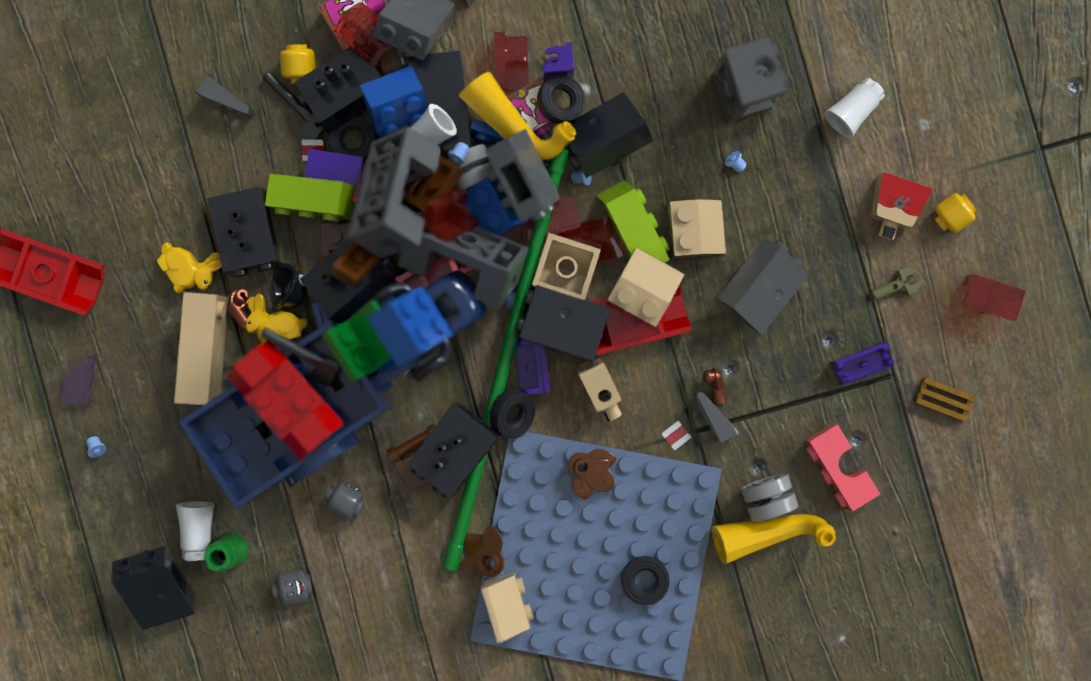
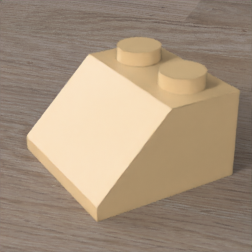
M696 199L672 201L668 204L672 258L726 254L721 200Z
M548 233L532 288L539 285L585 300L601 249Z
M636 247L613 288L608 301L656 327L672 300L684 274Z
M512 572L485 580L482 592L497 643L530 629V620H533L534 617L530 604H524L522 594L526 593L522 577L517 578L516 573Z

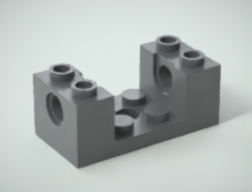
M770 37L725 50L713 71L728 124L770 111L775 98L782 97L786 92L785 87H788V79L785 71H780L777 62L780 59L777 45L771 43ZM766 67L768 68L769 76H767Z
M408 126L372 142L348 238L380 258L418 246L422 239L425 220L399 203L403 197L402 191L405 184L416 180L417 177L422 175L425 177L436 172L439 165L438 159L441 148Z
M438 210L433 218L423 212L419 216L425 220L422 239L418 246L401 251L398 266L407 269L413 274L424 276L435 258L439 259L441 255L457 260L469 268L481 271L474 294L475 299L487 306L499 309L519 282L529 248L441 210Z

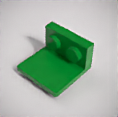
M375 300L366 304L348 321L327 330L321 335L351 383L375 372L392 358L368 319L380 310Z

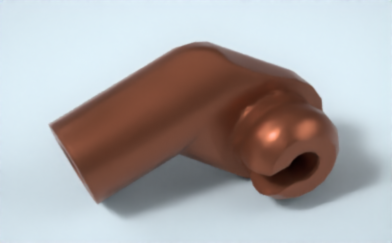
M238 289L231 296L228 310L239 327L245 330L248 318L246 309L249 293L245 289Z
M716 368L705 370L703 372V381L705 384H711L713 404L727 403L725 384L720 370Z

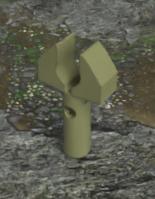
M905 267L896 271L898 274L897 279L872 290V298L878 300L899 290L905 291L907 296L917 292L923 280L917 281L912 285L904 284L903 282L908 275L914 274L918 270Z

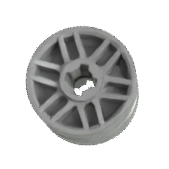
M485 144L469 148V152L464 158V164L456 163L451 158L448 159L449 162L464 171L453 187L456 197L488 177V171L494 169L491 162L486 163L489 158L485 152L487 149Z
M788 473L766 477L740 488L745 502L757 501L747 507L752 522L771 519L799 507L795 493H784L792 488Z

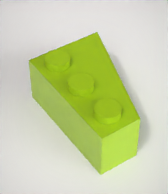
M270 174L265 206L274 208V213L279 215L291 216V212L299 213V217L315 219L316 215L323 216V220L339 222V219L352 221L356 206L355 198L360 188L340 181Z
M623 180L596 195L599 202L603 203L609 215L608 219L614 225L629 258H631L637 247L664 263L670 260L666 253L670 250L663 236L658 237L655 230L658 227L657 221L651 212L647 214L643 206L647 201L640 189L636 190Z

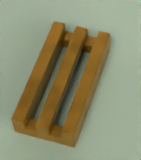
M923 377L914 403L967 422L968 413L971 412V405L976 397ZM927 385L963 398L966 402L963 404L929 391L926 387ZM923 395H926L963 410L961 414H959L957 412L951 411L949 409L938 406L931 402L925 401L922 398Z

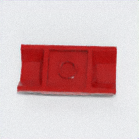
M0 229V286L83 316L89 313L96 304L105 279L103 264L5 229Z
M680 284L656 327L608 301L609 296L589 301L610 308L596 356L692 331L686 314Z
M267 340L247 354L227 375L230 381L244 395L248 403L276 435L286 443L300 461H303L328 436L345 424L281 350Z

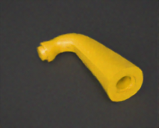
M491 72L480 75L459 94V97L504 139L526 129L541 160H549L556 157L567 143L574 140L576 132L568 122L557 125L550 139L542 140L538 138L507 98Z
M794 514L758 522L745 521L712 526L714 547L723 564L730 563L751 553L801 535L814 536L815 543L821 547L832 545L836 539L835 530L827 521L809 514Z

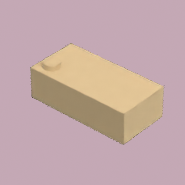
M184 292L174 403L205 405L221 394L229 297Z

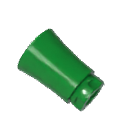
M227 532L219 535L205 552L204 558L207 567L217 572L239 568L247 559L248 546L244 538L236 533ZM221 551L225 553L226 558L221 556Z

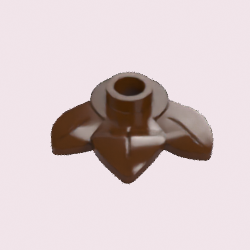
M595 449L589 454L578 452L572 455L568 461L567 469L573 477L572 488L575 494L587 500L592 490L598 492L613 490L614 478L608 468L616 461V456L603 449ZM585 462V469L579 471V463Z
M489 525L483 535L475 533L466 534L465 546L469 556L460 562L461 568L472 576L482 573L487 577L498 576L504 569V558L501 554L503 541L497 529ZM492 558L495 562L494 568H492L490 565V560Z

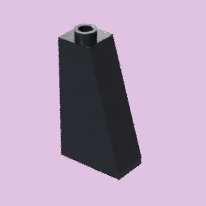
M461 51L427 54L423 60L414 56H407L408 66H412L423 87L427 108L431 104L439 106L450 116L456 126V135L441 143L445 153L448 154L449 151H453L459 142L471 148L468 106L459 97V94L465 89Z

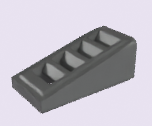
M206 77L195 91L202 99L243 116L253 118L255 115L252 109L211 77Z
M700 391L694 393L693 396L717 442L722 443L739 434L733 424L704 393Z

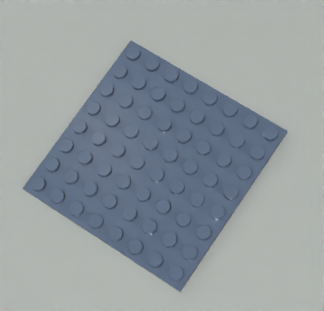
M526 432L518 438H509L492 526L497 529L502 537L503 546L501 554L504 558V569L495 577L512 572L516 573L517 578L522 577L526 593L522 594L524 604H530L534 619L530 620V629L497 643L482 592L483 582L495 577H487L483 574L470 641L682 681L722 469L532 432ZM595 449L611 452L616 456V461L608 468L614 478L613 490L607 492L592 490L587 500L575 494L572 488L573 477L567 469L570 457L578 452L589 454ZM585 462L579 463V471L585 469ZM636 557H654L664 564L669 573L670 584L668 592L662 600L655 604L645 606L636 604L627 598L622 590V571L627 563ZM493 558L490 560V565L492 568H494L495 565ZM643 570L635 576V585L638 589L648 591L654 587L656 578L651 571Z

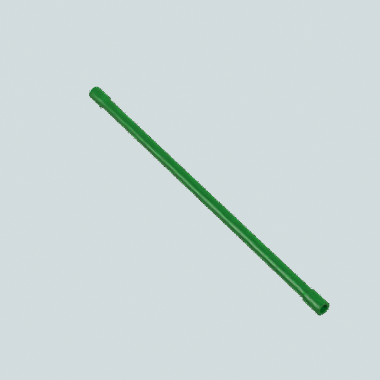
M565 149L556 157L550 159L547 169L556 190H558L569 151ZM552 210L547 212V215L535 220L528 246L529 249L521 272L482 419L490 427V410L493 402L504 392L519 337V332H516L520 316L524 317L526 306H524L528 291L532 288ZM487 454L466 480L451 540L448 543L442 565L447 570L458 571L464 549L463 544Z

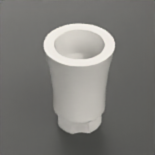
M866 78L861 84H857L838 103L824 112L825 118L839 134L846 138H852L864 120L879 105V101L885 97L884 90L877 82L871 78Z
M435 104L429 105L423 115L411 127V129L436 146L457 133L456 126L450 116Z
M206 501L176 504V510L179 520L182 559L186 561L205 560V552L211 545L214 503Z

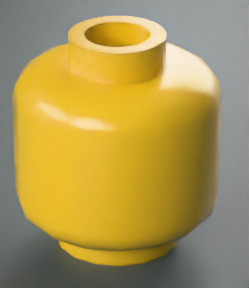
M307 44L285 45L286 49L280 52L281 74L284 78H290L291 84H295V81L316 68L314 51L307 48Z
M953 193L936 206L935 209L939 216L935 218V221L943 231L949 228L951 232L959 233L975 221L974 213L977 209L965 194L960 196L957 193Z

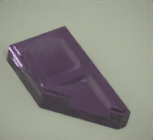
M97 356L87 357L64 375L61 402L90 405Z

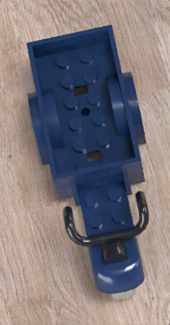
M456 270L442 276L424 288L441 317L446 321L448 328L453 334L452 336L401 367L396 366L383 374L378 368L375 372L351 383L339 364L336 374L345 387L338 392L334 390L331 384L326 388L308 378L317 366L278 347L345 423L319 444L303 461H300L271 428L270 430L273 435L266 440L263 438L256 426L264 420L229 378L222 383L225 389L223 393L179 421L235 508L237 509L249 504L283 480L286 481L290 488L294 487L299 481L316 472L347 449L360 443L361 440L355 432L394 407L384 393L394 386L392 380L430 356L439 348L440 353L414 371L413 378L416 381H421L443 366L449 360L452 352L450 339L483 318L486 314V305L474 297L477 287L475 282L465 273ZM392 283L377 292L366 304L375 300L379 306L395 294L401 293L406 295L416 290V288L407 283ZM328 322L297 344L324 358L331 357L337 361L321 335L327 330L338 326V324Z

